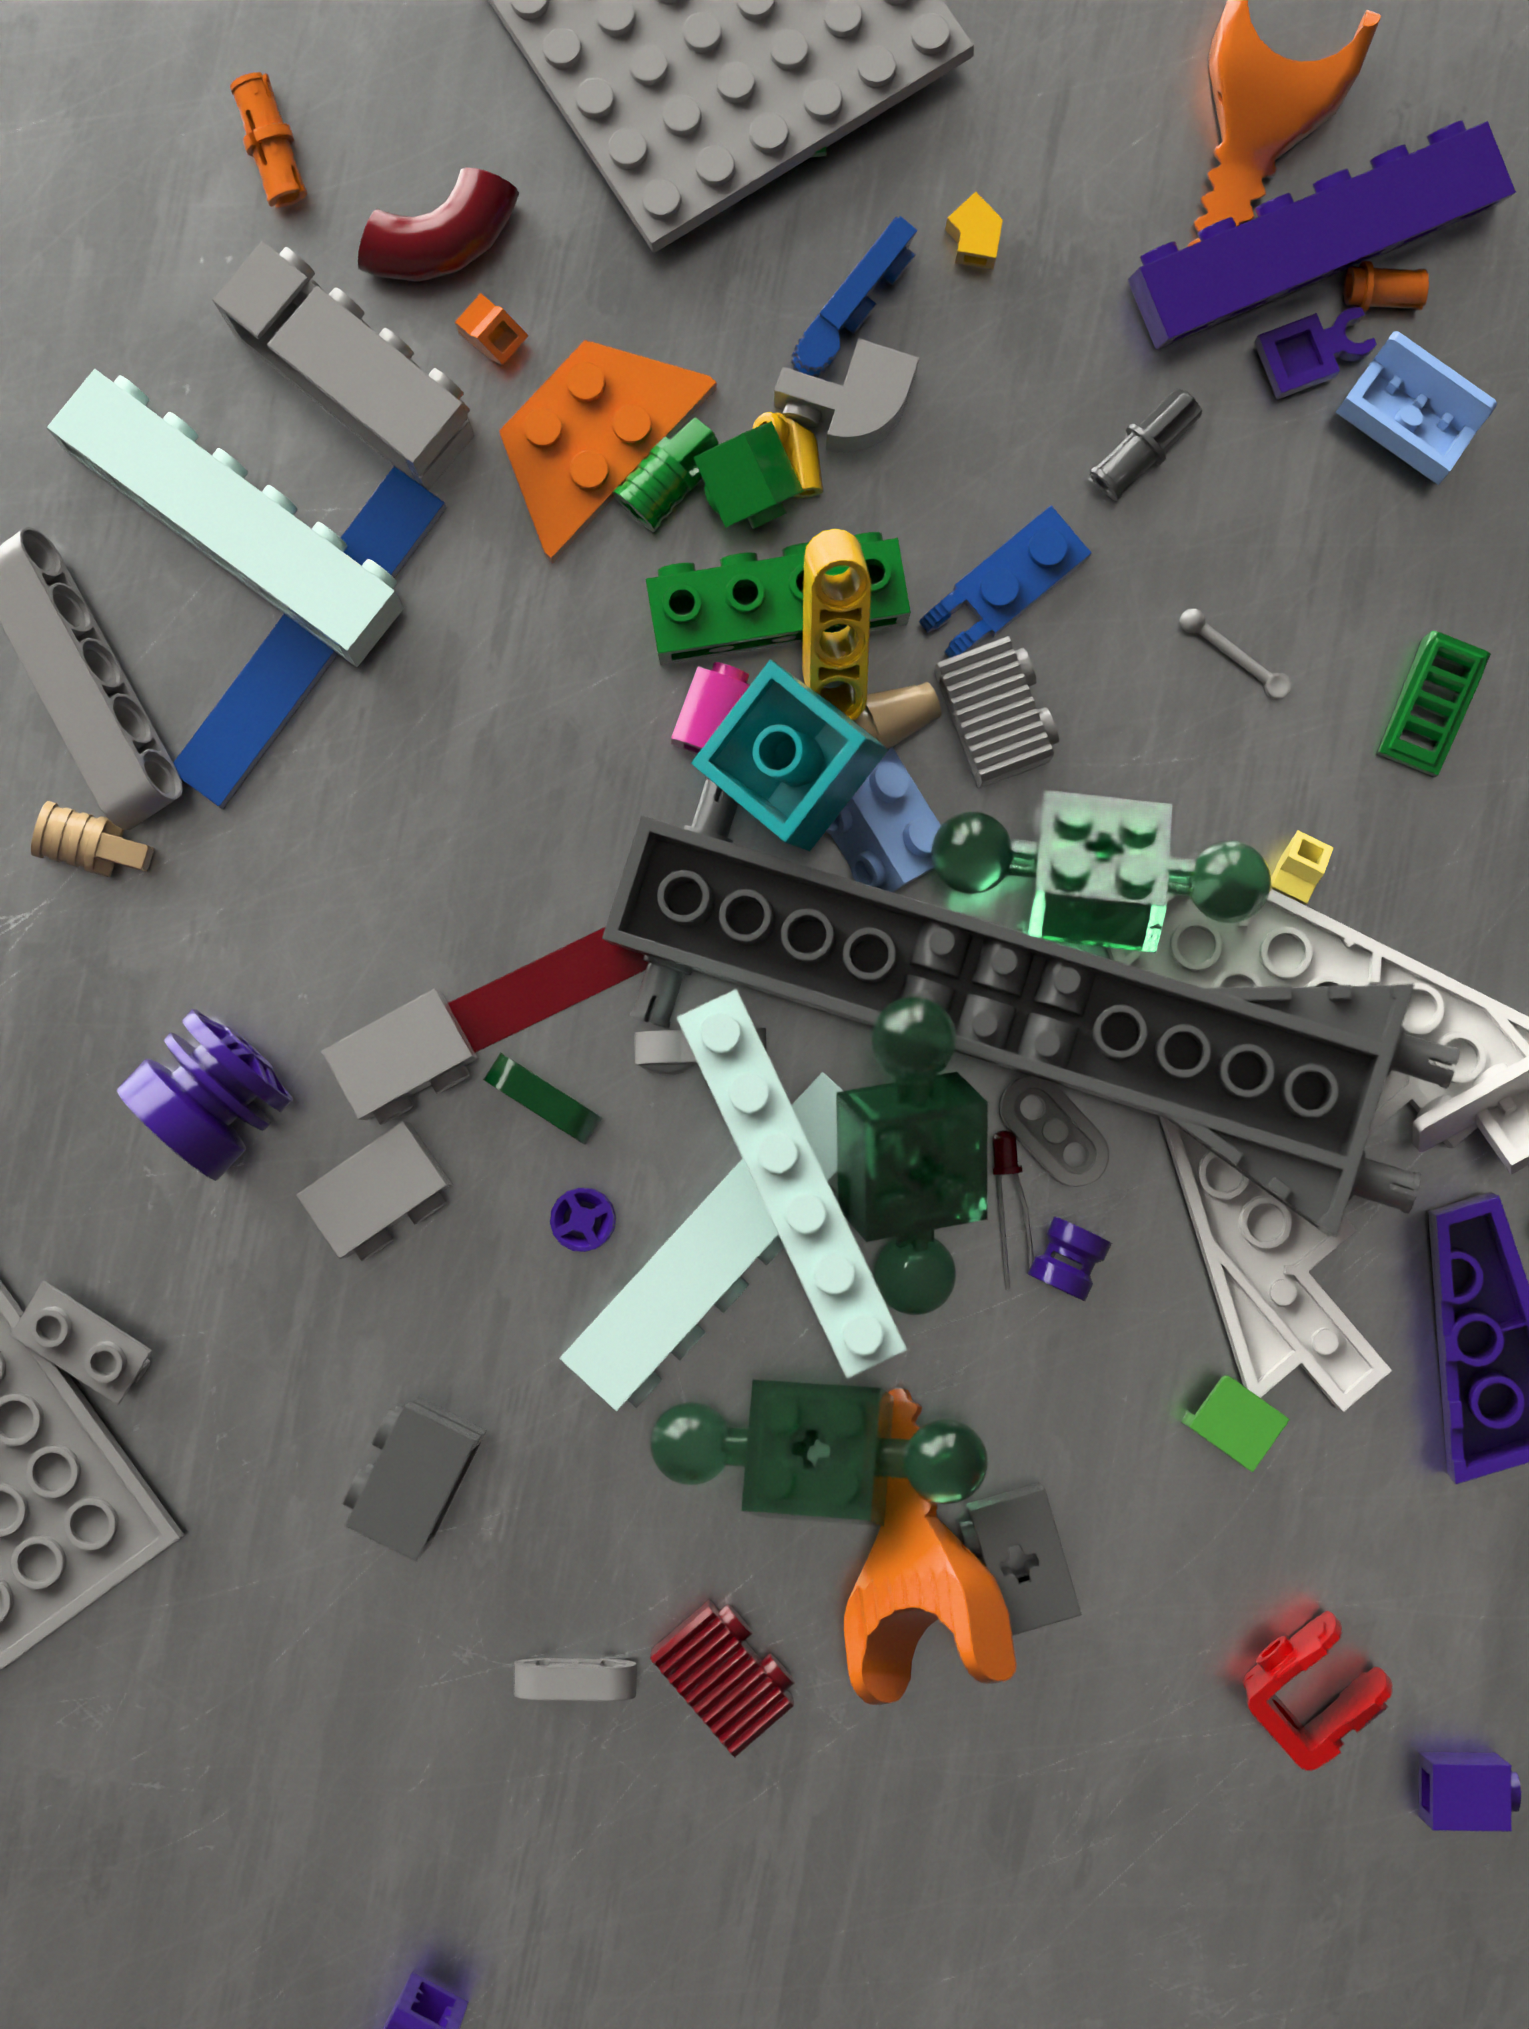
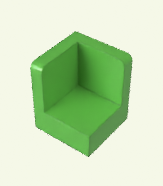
M1225 1375L1218 1381L1197 1413L1194 1415L1187 1412L1181 1423L1242 1467L1253 1472L1290 1419L1235 1379Z

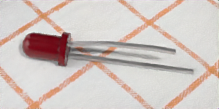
M1002 1130L993 1136L995 1165L993 1175H997L1005 1285L1006 1290H1010L1001 1175L1014 1174L1024 1209L1029 1268L1033 1262V1245L1028 1206L1018 1173L1023 1172L1022 1165H1018L1016 1137L1012 1132Z

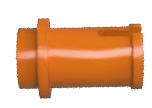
M1362 261L1359 267L1350 266L1347 270L1344 282L1345 304L1363 308L1364 312H1367L1370 306L1422 310L1428 297V272L1426 269L1419 268L1417 270L1374 268L1371 261Z

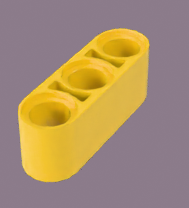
M831 529L822 531L814 536L807 545L804 555L802 672L805 685L854 721L864 711L867 702L871 582L861 544L856 537L845 530ZM840 565L849 566V569L842 574L834 576L825 574L833 567ZM832 625H847L838 632H824ZM831 682H845L839 687L823 688Z

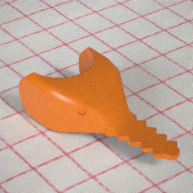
M1227 0L1209 52V71L1222 143L1213 152L1219 160L1220 166L1207 173L1213 190L1200 198V202L1206 208L1207 214L1197 218L1193 223L1198 232L1230 217H1233L1236 226L1254 219L1250 203L1266 195L1262 179L1275 175V161L1337 113L1360 73L1380 21V14L1366 10L1353 40L1338 53L1321 60L1296 61L1273 52L1259 38L1251 23L1248 0ZM1198 238L1197 240L1190 242V244L1187 247L1194 245L1198 242H1201L1200 239Z
M898 1388L888 1392L885 1407L878 1415L879 1421L886 1427L878 1442L887 1453L879 1464V1469L886 1476V1480L878 1492L879 1496L885 1501L883 1509L877 1516L880 1529L847 1601L844 1615V1638L851 1685L856 1694L865 1703L871 1705H883L900 1700L911 1680L912 1658L917 1643L926 1629L938 1619L954 1633L956 1646L968 1673L976 1681L987 1684L1011 1679L1017 1668L1010 1615L996 1578L976 1555L938 1518L937 1504L928 1497L935 1481L924 1473V1468L929 1460V1454L919 1448L926 1433L924 1428L916 1424V1420L922 1411V1406L912 1400L911 1394L907 1389Z

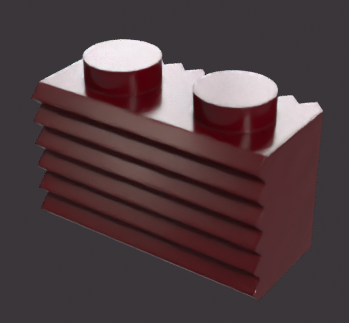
M709 1599L651 1650L650 1659L668 1679L670 1684L676 1688L687 1704L693 1708L695 1713L710 1728L712 1733L718 1737L729 1753L736 1757L794 1706L793 1696L788 1689L795 1682L783 1665L771 1653L761 1660L745 1640L753 1633L742 1617L729 1604L719 1611Z

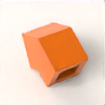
M482 293L475 298L455 321L458 333L488 359L501 365L510 358L529 336L503 308L494 305Z

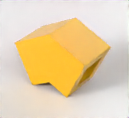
M977 192L972 194L947 218L945 231L958 243L955 263L993 270L1003 219Z

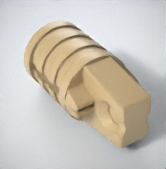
M47 801L39 813L34 828L31 855L38 858L46 856L54 861H64L68 865L84 867L85 871L111 877L114 863L147 872L154 848L122 838L124 829L114 825L107 817L100 816L95 818L91 814L78 813L76 810L67 807L60 808L57 803Z

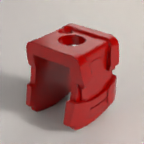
M1325 1611L1308 1622L1290 1638V1641L1286 1636H1282L1269 1644L1256 1659L1257 1665L1247 1672L1243 1679L1250 1712L1301 1769L1307 1771L1318 1769L1341 1753L1339 1749L1344 1745L1341 1739L1353 1729L1356 1732L1361 1731L1388 1707L1385 1702L1392 1694V1680L1381 1668L1374 1667L1366 1673L1362 1672L1339 1694L1340 1697L1305 1726L1298 1721L1275 1695L1303 1670L1305 1672L1326 1656L1333 1645L1340 1640L1342 1625L1335 1615L1329 1611Z

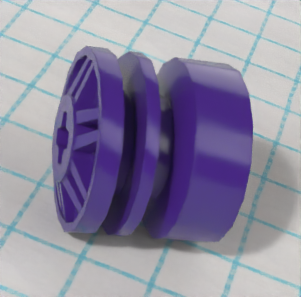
M192 1009L182 1020V1023L200 1043L199 1046L195 1048L177 1034L170 1033L164 1039V1042L180 1066L172 1072L156 1061L145 1059L120 1085L117 1092L129 1109L169 1148L203 1175L216 1181L247 1150L239 1134L231 1126L232 1122L238 1117L252 1127L264 1131L271 1122L253 1100L258 1096L268 1105L282 1112L294 1099L279 1082L273 1072L274 1068L251 1044L230 1027L212 1021L198 1010Z

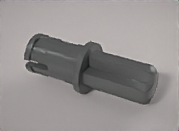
M1181 389L1174 390L1139 426L1131 424L1127 427L1126 432L1128 436L1097 467H1093L1090 470L1092 480L1108 497L1118 501L1122 494L1153 463L1161 465L1166 460L1164 452L1201 417L1202 409L1188 392Z

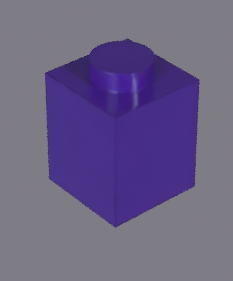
M1419 1752V1818L1432 1830L1511 1831V1812H1518L1521 1805V1785L1517 1772H1511V1765L1496 1753Z

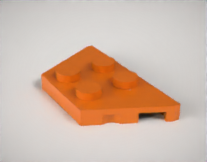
M584 340L499 430L545 556L552 563L615 498L612 492L625 482V478L637 469V465L643 459L649 456L652 448L665 436L670 439L717 389V382L712 377Z

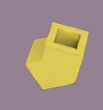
M1297 831L1283 852L1267 887L1304 905L1308 904L1316 885L1325 873L1333 847L1301 831Z

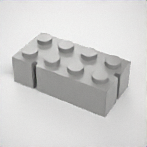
M261 241L212 299L234 336L393 466L429 491L475 436L470 421L467 420V414L470 409L460 399L464 395L463 391L449 377L436 368L429 375L422 371L411 359L414 355L413 350L389 329L384 328L379 335L374 332L361 319L365 312L343 291L335 287L330 294L326 293L312 279L315 275L314 270L295 252L285 247L278 254L264 241Z

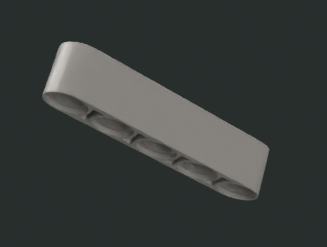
M30 527L21 529L0 545V624L101 810L114 825L121 829L131 830L179 798L183 790L182 781L53 543L37 529Z

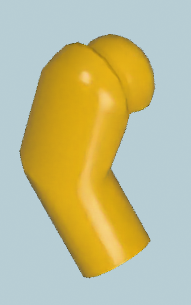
M766 412L760 415L755 420L753 428L772 421L803 489V492L794 497L808 498L821 494L823 492L818 443L815 435L793 419L783 417L782 413Z

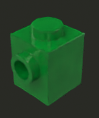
M772 421L737 435L693 457L705 482L704 490L708 503L720 515L725 528L745 518H748L752 529L786 514L787 512L782 501L803 492Z

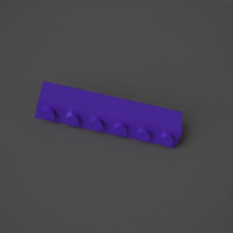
M1463 120L1457 121L1428 135L1427 139L1430 145L1409 154L1406 145H1400L1371 159L1372 170L1351 178L1348 169L1340 170L1315 182L1312 185L1315 191L1313 195L1294 202L1291 193L1283 194L1256 207L1255 211L1258 216L1256 219L1236 226L1233 217L1226 218L1199 231L1197 234L1201 242L1178 250L1176 242L1173 241L1140 256L1143 266L1139 267L1127 280L1155 349L1162 348L1347 270L1350 266H1356L1362 261L1373 259L1498 206L1515 194L1516 191L1488 121L1467 130Z

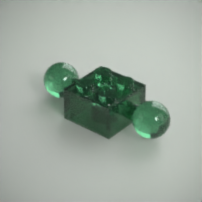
M1044 790L1036 842L1011 839L1006 828L997 819L985 813L970 811L957 814L946 820L937 830L931 846V860L936 874L948 887L961 893L978 894L986 892L1002 882L1006 875L1032 878L1028 934L1056 942L1156 953L1167 908L1168 893L1190 896L1197 909L1214 921L1238 923L1258 913L1265 905L1271 891L1269 866L1263 856L1248 844L1238 841H1221L1205 848L1195 860L1170 857L1172 804Z
M906 997L892 1002L882 1010L873 1025L871 1034L874 1056L880 1066L894 1077V1082L836 1092L838 1205L844 1217L865 1242L896 1237L882 1249L876 1260L874 1268L875 1283L885 1303L894 1310L907 1315H924L940 1308L951 1296L956 1283L954 1259L946 1246L934 1238V1229L987 1220L988 1101L957 1071L939 1074L951 1061L956 1047L955 1027L947 1012L937 1003L926 998Z
M753 1380L748 1428L729 1427L722 1415L712 1407L697 1402H686L666 1410L656 1421L650 1437V1450L655 1465L668 1479L679 1484L700 1485L714 1479L726 1466L745 1467L741 1511L766 1518L884 1526L888 1477L908 1479L914 1490L929 1501L940 1504H953L972 1496L982 1485L988 1469V1455L982 1439L971 1427L960 1421L951 1419L935 1420L920 1427L910 1439L891 1438L894 1396L877 1387ZM819 1439L821 1443L830 1447L829 1457L818 1458L816 1468H814L813 1462L807 1460V1453L809 1448L814 1446L816 1440Z

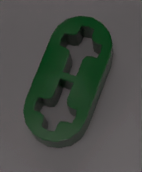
M502 1053L499 1054L483 1079L583 1144L587 1143L602 1119L601 1116Z

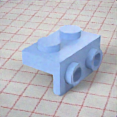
M1395 331L1374 357L1335 413L1439 485L1451 471L1475 433L1492 414L1497 406V401L1402 333Z
M893 747L888 750L826 830L832 836L848 862L855 881L893 893L940 867L958 854Z

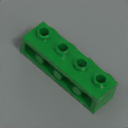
M880 532L854 535L861 544L871 582L870 630L907 625L911 611L898 538L883 540L882 533ZM809 542L785 547L782 549V557L758 560L757 553L746 552L721 558L720 567L696 570L694 563H676L659 568L657 570L658 577L647 578L646 585L660 665L803 642L804 555ZM836 566L825 574L839 575L847 571L849 566ZM832 625L824 632H838L847 625Z

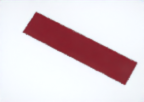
M604 927L449 1002L448 1005L476 1053L645 971L648 962L642 960L644 956L642 954L613 946L603 940L602 937L606 928Z

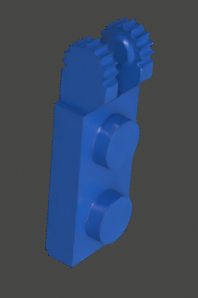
M900 216L892 220L802 335L803 338H799V344L795 346V352L791 355L793 357L791 364L794 365L793 370L819 378L820 373L825 372L824 367L831 365L841 348L839 333L845 327L854 334L877 305L876 302L869 298V295L883 278L893 285L914 259L916 254L908 246L912 242L917 229Z
M1050 505L956 583L953 592L929 610L920 619L919 623L929 633L943 626L957 610L966 605L979 622L967 631L957 635L949 643V647L944 653L949 658L968 652L990 634L992 637H995L1091 556L1092 552L1053 506Z

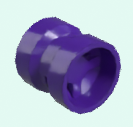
M1054 1216L1046 1232L1049 1243L1044 1254L1035 1256L1027 1274L1080 1300L1086 1301L1093 1286L1090 1276L1096 1263L1105 1260L1112 1243ZM1055 1254H1060L1083 1265L1081 1270L1055 1259Z

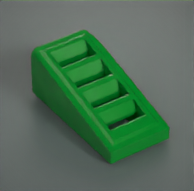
M1431 631L1423 637L1377 754L1437 777L1480 683L1491 654L1486 650L1438 631ZM1438 658L1463 668L1462 675L1458 676L1433 666L1434 659ZM1427 681L1455 692L1452 701L1421 690L1424 682ZM1414 705L1445 717L1442 726L1411 715ZM1406 729L1434 740L1435 744L1432 751L1400 739L1403 730Z

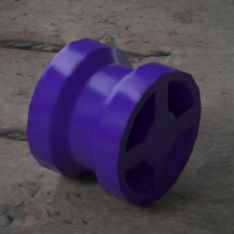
M576 1188L567 1191L557 1199L551 1210L550 1225L553 1235L561 1245L572 1251L587 1252L601 1247L610 1239L615 1230L616 1213L613 1204L605 1194L591 1188Z

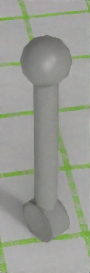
M1188 609L1182 614L1180 623L1186 632L1199 633L1264 683V691L1268 697L1281 699L1290 692L1291 682L1285 674H1271L1206 624L1205 617L1201 611Z

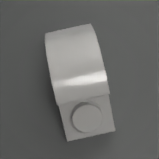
M858 339L843 386L782 367L774 390V407L784 410L783 417L791 418L805 427L816 428L819 422L829 424L826 450L856 452L867 449L885 439L899 423L916 376L919 358Z

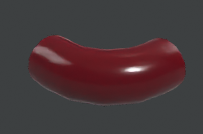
M466 167L461 169L456 185L446 202L430 213L409 217L376 209L369 217L363 231L358 251V268L363 272L378 277L416 282L459 272L493 246L513 213L519 191L509 181L496 174L478 168Z

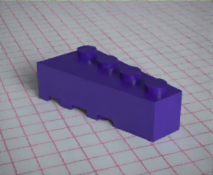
M1492 1192L1428 1211L1447 1474L1455 1485L1529 1463V1283L1500 1196Z

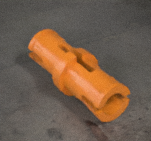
M254 72L243 75L231 83L230 89L244 123L246 135L243 138L246 152L249 156L254 157L258 166L269 206L285 207L295 204L306 197L307 191L291 148L295 139L290 125L283 123L282 117L279 114L268 74L262 75L261 72Z

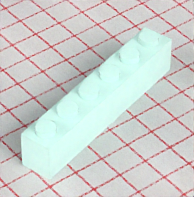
M94 369L47 426V429L62 449L355 667H358L404 609L396 591L393 589L397 585L394 577L370 559H367L361 566L346 555L344 550L348 547L347 544L324 524L317 522L312 529L294 516L298 510L297 507L272 486L267 485L262 492L244 479L248 471L228 453L219 448L213 455L208 453L195 443L199 437L198 434L178 416L168 412L162 419L147 408L146 405L150 401L149 398L132 382L123 376H119L112 382Z
M737 989L678 1016L677 1020L846 1378L906 1351V1346Z
M823 1072L791 1105L827 1181L843 1163L854 1171L879 1144L870 1135L879 1123ZM744 1159L733 1168L559 1358L615 1411L627 1400L637 1408L662 1381L653 1371L670 1352L678 1360H681L706 1333L697 1323L713 1305L724 1313L749 1286L740 1276L757 1257L767 1266L785 1247ZM829 1184L832 1192L834 1193L836 1190Z

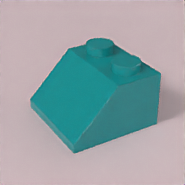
M769 660L691 764L785 843L811 851L889 749L840 709L774 661Z

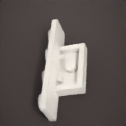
M1529 1056L1510 1067L1502 1063L1489 1068L1476 1078L1473 1083L1474 1087L1454 1098H1451L1450 1095H1442L1435 1098L1420 1109L1417 1114L1418 1118L1413 1121V1143L1420 1153L1476 1124L1510 1174L1529 1165Z

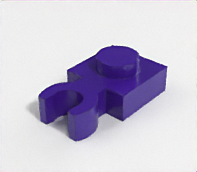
M1354 307L1343 311L1336 318L1332 326L1323 329L1318 314L1315 313L1257 336L1254 343L1277 400L1335 378L1340 372L1335 358L1339 357L1346 361H1359L1373 351L1377 345L1374 338L1367 339L1362 343H1354L1347 338L1345 333L1347 326L1355 325L1361 321L1365 315L1363 308Z

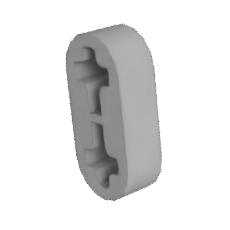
M530 1658L514 1662V1696L521 1699L622 1701L636 1697L637 1664L633 1661L621 1659Z

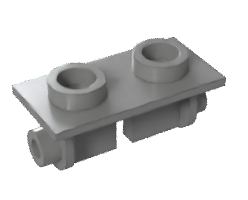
M45 1281L40 1284L10 1334L17 1341L117 1405L120 1404L133 1381L137 1383L151 1363L147 1359L152 1352L150 1348Z

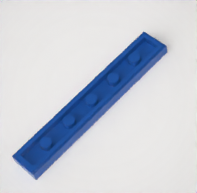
M393 466L341 536V539L348 546L344 553L361 566L367 559H370L395 578L447 506L444 501ZM283 614L173 762L180 779L223 809L338 653Z

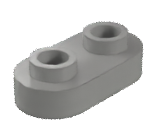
M1029 1075L1015 1080L1006 1088L1000 1102V1113L1004 1124L1056 1181L1067 1186H1086L1095 1182L1103 1175L1108 1166L1110 1156L1105 1137L1056 1083ZM1026 1096H1036L1043 1104V1112L1036 1120H1029L1021 1113L1020 1104ZM1072 1142L1081 1144L1086 1151V1159L1078 1167L1068 1165L1063 1156L1065 1147Z

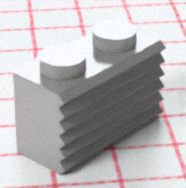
M1008 636L936 664L935 676L978 788L1008 779L1051 761L1054 756L1051 745L1059 743V736L1048 708L1044 707L1037 710L1035 701L1031 696L1029 686L1036 684L1037 680L1031 660L1024 648L1015 651L1012 641Z

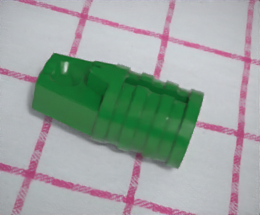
M694 417L671 440L665 436L649 452V456L643 459L637 465V469L625 478V482L612 492L613 496L638 522L654 532L660 526V521L666 518L672 512V508L678 505L684 499V495L687 492H691L702 479V475L693 457L719 445L715 433Z

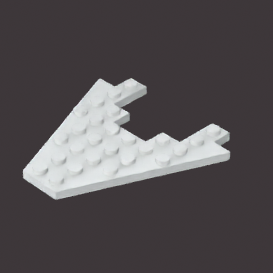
M1205 855L1200 857L1104 938L1111 960L1202 988L1415 984L1402 1024L1404 1033L1447 1047L1459 1048L1460 1053L1457 1065L1452 1064V1066L1428 1060L1430 1064L1454 1070L1455 1072L1450 1085L1445 1089L1438 1084L1391 1070L1390 1074L1386 1076L1368 1136L1408 1102L1419 1112L1422 1107L1437 1097L1450 1095L1451 1098H1454L1474 1087L1473 1083L1476 1078L1489 1068L1502 1063L1510 1067L1529 1056L1528 1016ZM1159 1116L1243 1386L1261 1398L1300 1365L1339 1411L1345 1412L1392 1370L1316 1282L1309 1271L1357 1230L1343 1216L1337 1237L1327 1236L1168 1119ZM1473 1124L1443 1142L1448 1148H1454L1478 1127L1476 1124Z

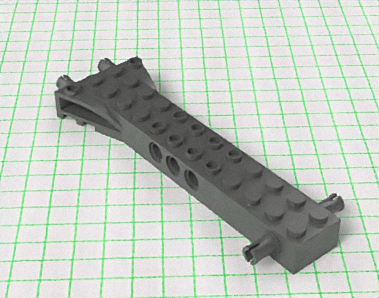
M706 776L691 826L685 825L684 828L641 815L602 937L603 940L613 946L644 955L642 960L648 962L630 1017L649 1022L653 1005L657 998L650 1023L669 1029L671 1023L669 1021L684 974L691 975L692 970L1165 1117L1327 1236L1337 1237L1347 1203L1353 1195L1399 1209L1406 1214L1410 1213L1416 1197L1392 1190L1390 1184L1418 1191L1421 1173L1415 1171L1412 1173L1365 1158L1364 1147L1386 1076L1390 1074L1391 1070L1438 1084L1445 1089L1450 1085L1455 1072L1454 1070L1430 1064L1428 1060L1452 1066V1064L1457 1065L1460 1053L1459 1048L1447 1047L1404 1033L1402 1024L1415 984L1202 988L733 844V840L729 839L728 835L738 803L724 791L721 800L718 802L722 789Z

